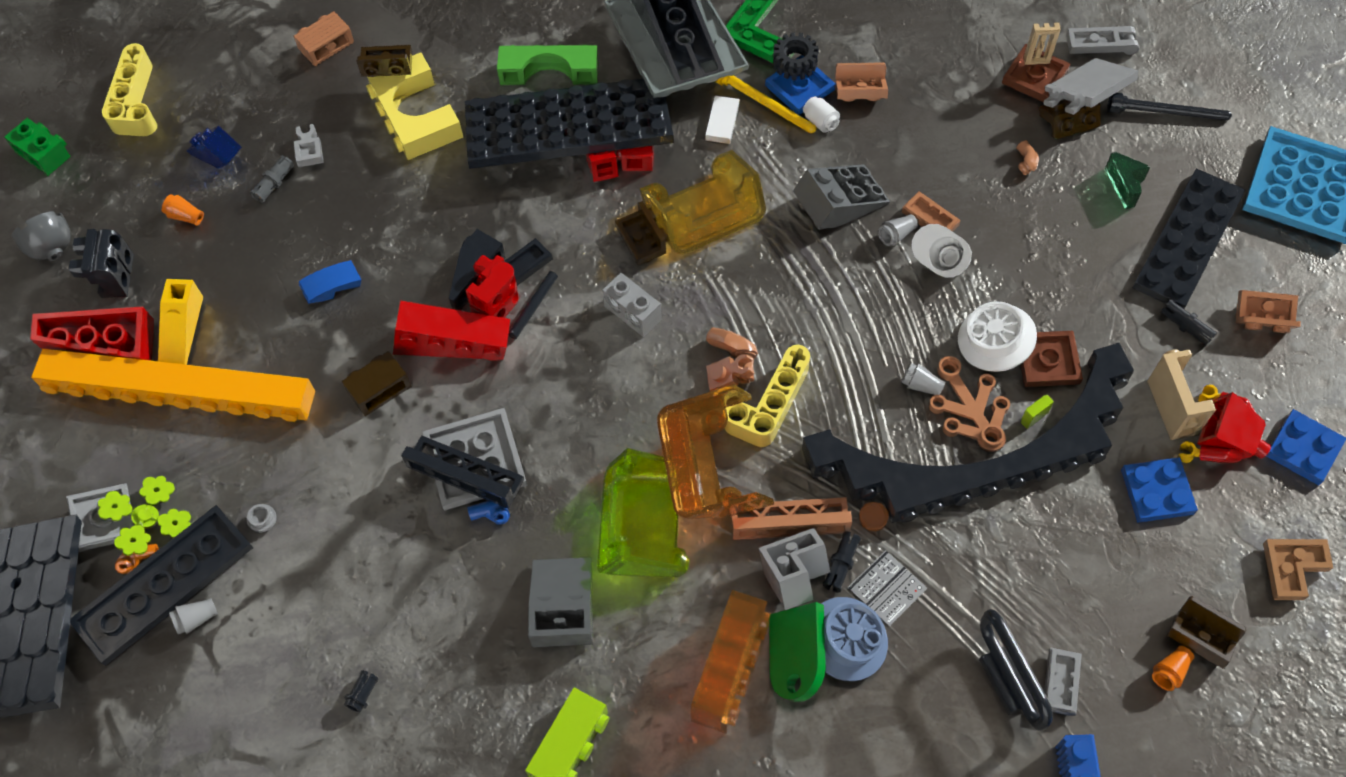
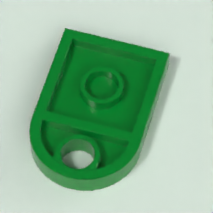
M818 602L769 614L770 679L775 692L784 699L795 702L808 700L819 690L823 682L826 670L824 605ZM800 678L801 686L799 690L795 692V683L797 679Z

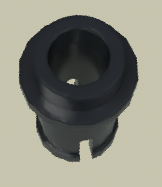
M361 670L359 673L360 675L350 694H346L344 697L346 700L344 705L358 713L363 708H367L368 704L366 701L379 680L372 673L368 678V671Z

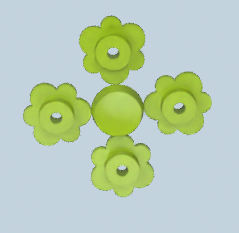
M158 476L156 479L154 477H147L143 480V487L139 490V494L145 497L147 504L140 505L134 510L132 505L129 504V496H121L117 491L108 492L105 498H101L98 501V507L100 508L98 515L101 519L107 520L111 518L112 521L118 522L122 519V516H129L131 514L134 526L130 529H121L120 536L114 540L115 547L123 550V554L126 556H130L133 553L141 555L147 551V543L150 542L151 536L145 533V529L152 528L157 522L161 527V534L170 535L171 538H174L191 525V515L187 511L178 512L177 509H170L168 514L159 516L158 510L152 506L159 502H168L170 499L169 495L175 490L174 484L166 482L164 476Z

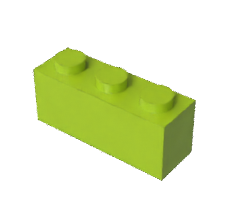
M574 687L525 770L528 777H577L578 773L575 770L581 760L585 762L589 758L594 744L591 742L596 733L601 734L609 722L610 717L607 716V705Z

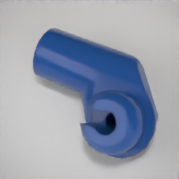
M490 501L467 507L471 521L486 517L492 522L501 525L506 523L510 517L507 508Z

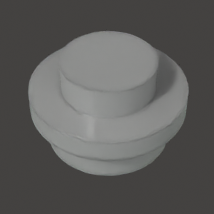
M257 504L248 511L246 520L251 530L262 533L270 530L275 525L277 516L271 506Z

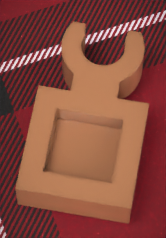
M742 354L735 360L727 357L707 365L709 390L716 394L739 385L738 377L748 378L754 375V370L749 367L744 368L747 363L753 361L752 358L747 354Z

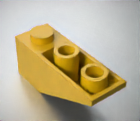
M166 279L160 302L158 362L187 365L203 301V295L193 280Z

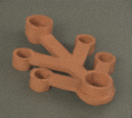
M952 356L942 358L937 369L938 375L943 380L949 381L962 404L946 400L942 395H934L929 402L930 411L935 414H941L945 411L973 420L977 426L976 428L961 424L958 419L951 417L944 422V434L949 437H955L959 434L975 439L978 445L988 452L1001 450L1006 442V435L1001 425L1004 415L1009 410L1010 401L1004 396H998L994 399L992 403V411L994 413L990 424L983 414L989 394L996 384V379L991 374L981 375L977 383L978 394L976 400H974L959 376L961 371L960 361ZM944 369H950L953 373H947ZM982 381H989L991 385L986 386ZM933 402H940L942 407H936ZM1002 403L1006 408L1001 409L996 404ZM947 425H954L956 430H950ZM986 437H993L996 442H990Z

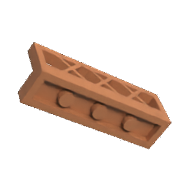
M846 497L731 504L733 540L790 537L812 528L815 529L818 535L842 534L845 531L850 532L852 525L851 511H848ZM841 506V512L823 513L828 507ZM805 508L812 512L811 514H795L799 509ZM771 510H778L783 514L766 516ZM737 512H750L755 517L738 518Z

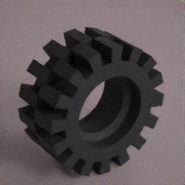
M795 32L790 33V37L787 34L783 35L782 39L779 38L777 44L774 45V69L777 70L779 75L784 73V78L786 79L792 76V80H796L797 76H800L802 80L805 79V74L808 77L811 76L812 71L815 72L818 62L819 48L816 46V41H811V36L809 35L804 38L803 33L800 32L799 36H795ZM798 53L803 55L804 58L792 59L787 55Z

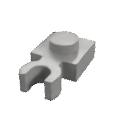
M310 124V131L307 133H302L300 126L296 127V134L299 140L294 141V149L298 167L324 163L320 138L317 137L314 125Z

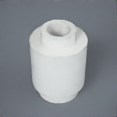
M812 97L803 107L806 119L823 133L833 131L839 125L840 113L824 99Z

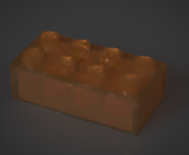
M735 590L731 591L691 703V722L727 734L729 725L735 727L741 710L739 696H746L750 684L751 671L749 667L755 669L759 658L761 642L758 640H765L770 623L768 622L771 613L766 612L767 601Z

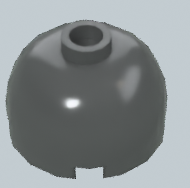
M54 211L41 213L26 220L25 222L28 226L22 230L18 226L12 234L14 242L23 254L37 260L48 259L53 261L60 258L71 240L67 221L62 213L59 212L57 216Z

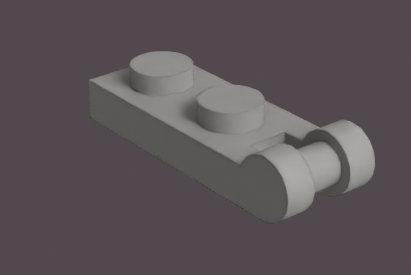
M1132 26L1068 28L1066 33L1070 54L1124 52L1127 55H1133L1139 51L1138 41L1135 40L1136 31Z

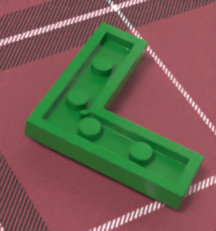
M745 0L728 22L726 28L739 48L773 63L774 45L777 44V40L780 37L758 28V26L778 0ZM794 53L789 54L787 56L791 58L794 55Z

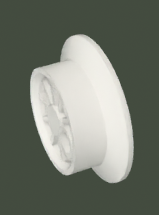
M997 301L985 303L976 308L966 317L958 332V345L963 357L971 365L992 372L1006 371L1022 364L1033 352L1037 340L1035 324L1026 312L1011 304Z

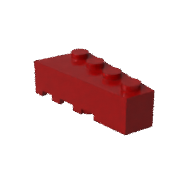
M400 300L395 327L393 355L504 360L510 319Z
M143 306L33 314L30 340L41 349L152 361L154 318Z

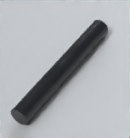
M548 272L509 330L508 335L511 338L517 339L557 280L558 275L555 272Z

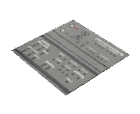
M886 550L848 586L859 599L873 609L889 626L927 589L922 582Z

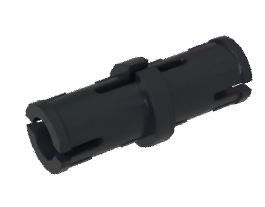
M1172 299L1165 305L1167 307L1163 308L1160 312L1179 325V330L1183 333L1187 331L1205 346L1217 334L1216 331L1197 319L1198 315L1194 312L1190 314Z
M848 531L843 532L837 552L831 556L830 572L823 582V586L830 590L833 581L836 580L833 586V592L836 593L842 590L846 574L854 565L852 559L861 541V538L854 533L851 543L848 544L851 532Z

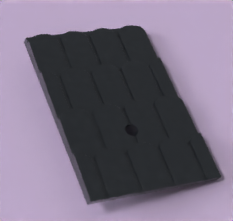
M77 514L65 516V518L60 517L40 521L39 523L35 522L14 526L13 528L0 529V718L60 708L82 521Z

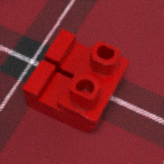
M482 255L473 265L474 271L480 274L477 279V285L472 283L466 289L470 310L472 313L505 318L519 301L514 269L499 255L493 260Z

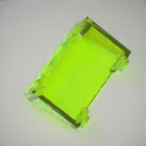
M626 448L608 465L603 480L597 560L599 573L619 576L675 578L686 573L689 566V557L683 548L677 547L679 497L691 488L693 481L692 474H690L691 463Z

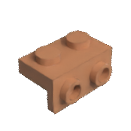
M884 62L837 63L835 71L837 99L850 102L856 99L878 101L881 98H888V86L885 79L886 64Z
M1240 290L1238 292L1235 323L1245 324L1244 329L1262 330V326L1273 327V332L1290 333L1291 329L1301 326V321H1296L1299 295Z

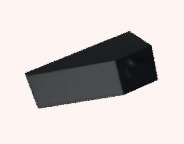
M476 229L471 236L466 237L460 248L449 295V301L454 310H462L468 303L466 289L472 283L477 285V279L480 274L474 271V263L482 255L491 260L497 255L504 259L506 258L503 244L479 229Z

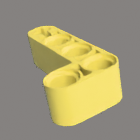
M137 43L127 45L123 49L102 108L104 119L112 132L118 135L149 136L157 129V123L148 106L141 103L153 65L143 46Z
M793 345L787 349L757 408L740 401H733L725 407L724 429L727 433L758 447H766L773 442L808 373L810 352L806 347ZM787 382L790 383L791 386L785 387L780 385V383ZM774 404L778 405L780 408L771 409L768 406ZM733 416H739L742 418V420L733 421L730 418ZM759 427H764L768 429V431L762 433L758 432L756 429Z

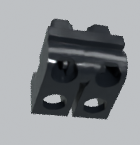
M87 229L86 237L74 238L73 251L77 256L83 255V258L70 261L69 271L73 277L87 278L90 284H98L97 293L101 298L128 297L131 277L129 274H131L134 253L121 235L109 229L99 231Z

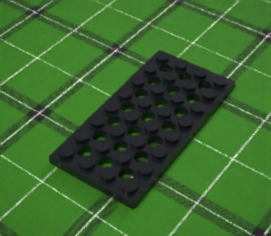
M624 79L619 82H600L595 85H576L570 88L523 92L515 95H498L491 98H474L465 101L467 162L469 169L674 143L666 97L654 98L644 79Z

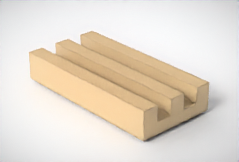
M1044 23L1043 27H1039V24H1033L1024 54L1025 65L1050 63L1061 30L1059 23H1054L1053 27H1050L1049 23ZM1050 34L1043 58H1040L1041 53L1044 50L1046 37Z

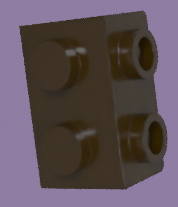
M411 45L361 47V54L356 60L361 77L411 75L413 51Z
M1064 99L1060 100L1054 107L1040 106L1039 116L1052 124V137L1060 139L1099 127L1101 125L1100 103L1092 108L1083 106L1073 115L1065 112V107L1071 101Z
M643 201L638 202V211L615 220V227L638 266L666 254V242H668V236L664 228H659L656 224L657 219L652 208L647 209Z
M1190 596L1176 614L1167 636L1204 657L1207 661L1225 669L1232 658L1237 643L1247 629L1194 596Z

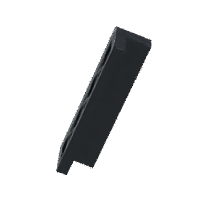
M422 435L414 449L406 446L401 455L407 468L508 509L524 481V476ZM428 446L435 449L438 457L423 453L424 447ZM458 458L462 461L463 467L460 468L450 464L446 460ZM482 468L487 470L489 477L485 478L470 471ZM507 478L514 481L510 488L496 481Z

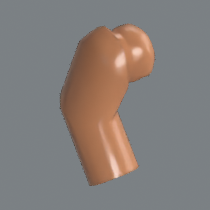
M1024 140L1017 146V150L1024 158V161L1019 163L1018 168L1024 175H1028L1031 171L1034 172L1037 169L1039 156L1030 143Z

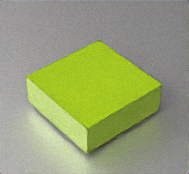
M1048 395L1041 397L1025 410L1021 424L1028 430L1049 413L1054 401Z

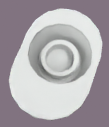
M928 224L923 226L915 233L912 239L914 257L924 266L945 278L962 274L971 262L972 251L969 244L942 225Z

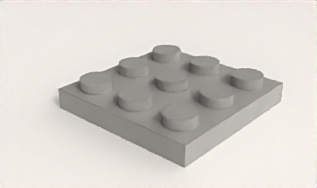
M505 408L423 431V436L524 476L521 487L528 486ZM426 446L429 455L438 457L435 449ZM458 458L446 460L450 464L460 468L463 467L462 461ZM482 468L470 471L485 478L489 477L487 470ZM507 478L496 481L510 488L514 481ZM435 479L444 511L483 499Z

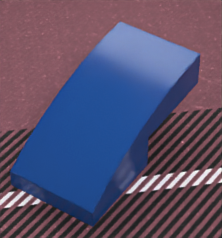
M351 260L323 268L299 281V286L308 304L334 299L335 292L360 287L361 278Z

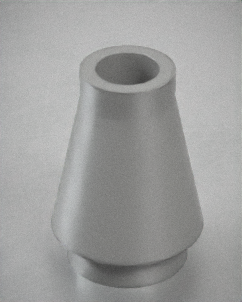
M912 214L885 221L878 229L879 238L883 244L895 246L912 230L918 227V221Z
M910 363L901 380V383L907 385L906 388L933 395H940L945 385V381L940 380L919 363L917 365Z
M212 598L176 606V610L169 612L178 635L183 632L188 634L213 616L218 615Z

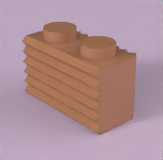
M335 11L321 16L317 22L309 27L301 28L293 36L298 49L314 66H317L318 63L321 64L322 61L329 59L330 56L337 54L338 51L345 49L346 46L354 42L349 26Z

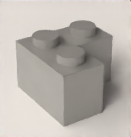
M814 528L759 548L764 575L785 610L814 600L810 579L830 572L825 544Z

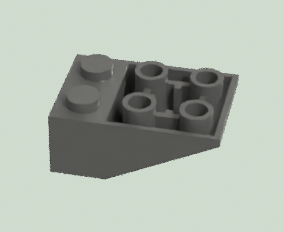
M864 164L807 169L793 190L818 229L839 227L890 203L883 189L878 185Z
M592 557L533 560L528 637L532 647L593 645Z

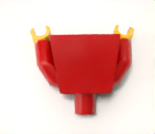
M1206 385L1198 397V402L1212 400L1216 411L1202 429L1197 442L1201 446L1200 449L1196 448L1189 441H1185L1180 445V450H1187L1191 453H1180L1178 458L1180 457L1181 462L1189 463L1194 457H1200L1201 461L1237 463L1254 455L1260 459L1264 458L1271 449V445L1261 439L1266 423L1256 413L1250 401L1233 392H1222L1220 394L1214 385Z

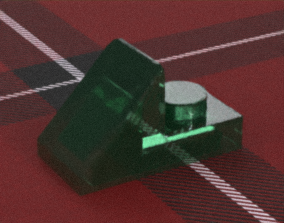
M1114 152L1110 154L1105 170L1124 209L1133 208L1136 206L1142 193L1140 183L1145 180L1150 167L1147 164Z

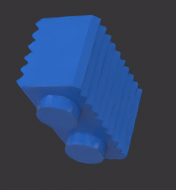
M1065 735L1055 746L1058 750L1056 755L1059 756L1057 759L1060 763L1058 767L1061 769L1059 774L1062 777H1101L1094 735Z

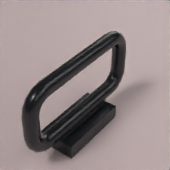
M989 609L984 612L980 620V631L990 653L981 656L979 661L1007 714L1011 715L1022 710L1032 727L1038 731L1046 730L1053 721L1051 704L1005 620L997 611ZM993 627L995 628V630H996L998 636L1000 637V639H1001V641H1002V643H1003V645H1004L1003 647H1001V645H1000V643H999V641H998V639H997V637H996V635H995V633H994ZM1034 704L1037 705L1040 715L1036 711Z

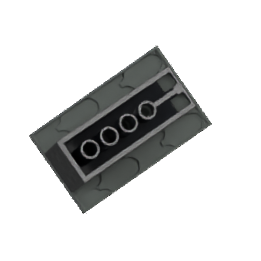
M604 0V5L654 98L665 97L679 90H688L702 83L714 82L725 76L737 75L749 68L748 62L710 0Z

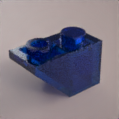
M216 126L212 129L207 127L202 132L196 133L189 141L192 145L187 152L218 169L226 166L242 147L220 126Z

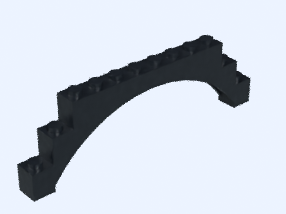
M1120 342L1094 350L1087 363L1090 372L1085 388L1071 410L1054 427L1038 439L1020 449L994 459L953 466H925L902 463L878 457L855 448L834 437L830 429L803 437L802 452L813 479L818 477L829 478L840 471L852 501L860 498L861 500H869L880 493L891 522L901 521L906 523L926 512L936 514L952 504H956V506L965 505L972 498L981 495L984 498L991 497L997 494L999 490L1007 487L1016 489L1026 484L1027 481L1033 479L1042 481L1051 477L1053 473L1062 470L1064 473H1068L1077 469L1081 464L1089 462L1093 465L1106 459L1112 443L1104 427L1115 423L1124 408L1115 390H1119L1128 384L1134 369Z

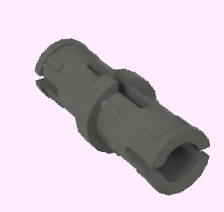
M281 155L273 167L262 174L263 178L250 191L252 198L257 202L264 203L271 192L282 185V180L293 169L294 163L288 157Z

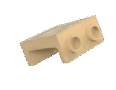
M1175 349L1164 353L1148 379V384L1170 440L1198 435L1216 411L1212 400L1195 403L1182 372L1192 357L1190 350L1179 351Z

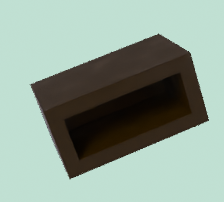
M389 351L374 357L369 364L351 372L347 378L342 380L347 393L365 417L412 387L407 374Z

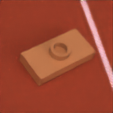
M920 191L902 208V213L906 216L909 214L914 215L921 227L928 224H939L953 232L960 224V219Z

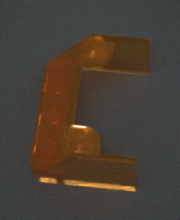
M734 384L667 405L658 413L657 424L673 508L680 517L686 519L728 517L774 505L773 498L758 492L743 495L735 487L720 489L710 435L719 433L726 427L728 422L726 407L752 400L750 393Z

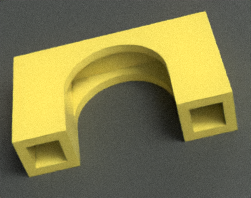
M421 52L412 56L411 75L367 77L369 84L366 85L369 96L371 99L376 98L378 101L375 103L380 117H386V120H384L385 126L390 135L395 134L396 137L393 140L398 152L403 151L408 160L464 138L460 122L450 104L419 116H410L398 111L400 103L405 98L435 85L431 69Z

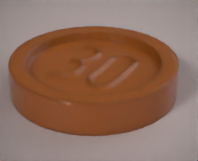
M877 502L865 504L859 513L861 525L869 531L883 529L889 518L887 509Z

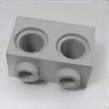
M620 273L602 290L604 307L642 337H645L662 320L661 303L624 274Z

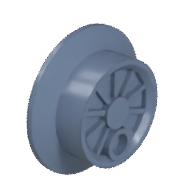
M837 597L821 603L824 605L825 673L843 681H859L873 675L883 664L888 650L887 633L880 617L869 606L853 598Z

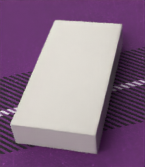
M715 96L706 131V141L731 143L740 99Z

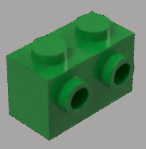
M29 118L23 120L4 137L15 153L47 176L52 174L71 157L65 148L67 146L66 142L59 135H51L50 131L42 123L38 122L36 124Z

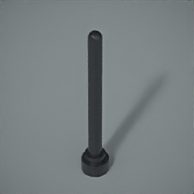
M1119 92L1109 97L1107 105L1108 112L1120 113V111L1131 109L1224 121L1232 118V113L1228 110L1128 99L1127 96H1123V93Z

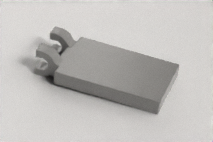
M1095 58L1052 84L1046 85L1045 91L1049 92L1050 96L1044 100V105L1054 107L1060 100L1066 99L1071 101V103L1065 107V112L1074 115L1083 106L1092 108L1136 81L1138 70Z

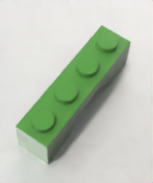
M597 45L499 46L497 72L500 85H525L533 74L542 70L561 71L571 79L573 85H595L598 83L599 58Z

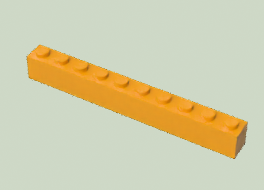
M42 349L31 376L40 389L49 394L64 392L75 397L90 395L101 400L116 398L128 403L142 401L154 406L168 404L180 409L194 407L207 412L220 410L227 411L233 415H243V413L254 414L264 419L272 416L280 417L290 422H295L297 419L307 421L315 395V389L308 378Z

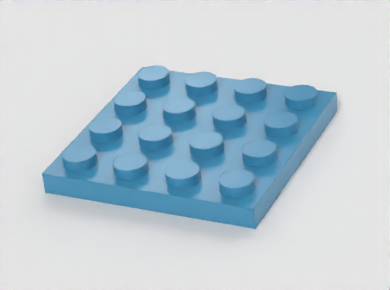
M1270 126L1242 210L1346 244V150Z

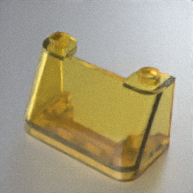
M733 150L720 154L714 159L711 165L712 178L670 196L666 188L659 183H653L640 188L643 202L647 209L652 208L657 219L656 224L659 228H664L668 236V244L677 254H686L749 227L764 217L766 205L759 173Z

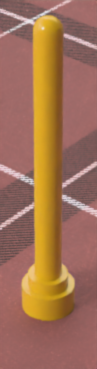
M734 75L725 76L714 81L721 86L731 85L810 134L816 132L817 128L813 123Z

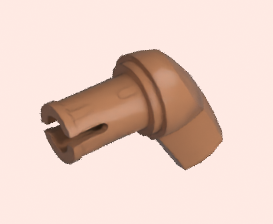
M715 327L709 330L706 340L711 346L729 352L735 359L742 354H747L753 361L747 363L744 368L749 367L753 370L754 359L758 355L755 344L732 331ZM754 375L748 378L738 377V382L740 383L754 381Z

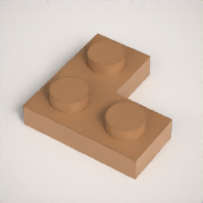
M1267 539L1263 543L1274 600H1305L1309 595L1304 572H1329L1333 569L1327 539Z

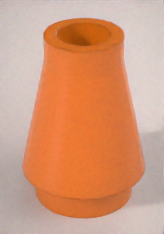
M170 194L162 204V213L166 214V217L169 219L192 223L196 226L203 220L204 212L194 207L180 195L174 196Z
M1178 646L1173 653L1153 667L1152 678L1154 682L1167 691H1173L1175 688L1181 687L1188 668L1194 659L1193 652L1185 646Z

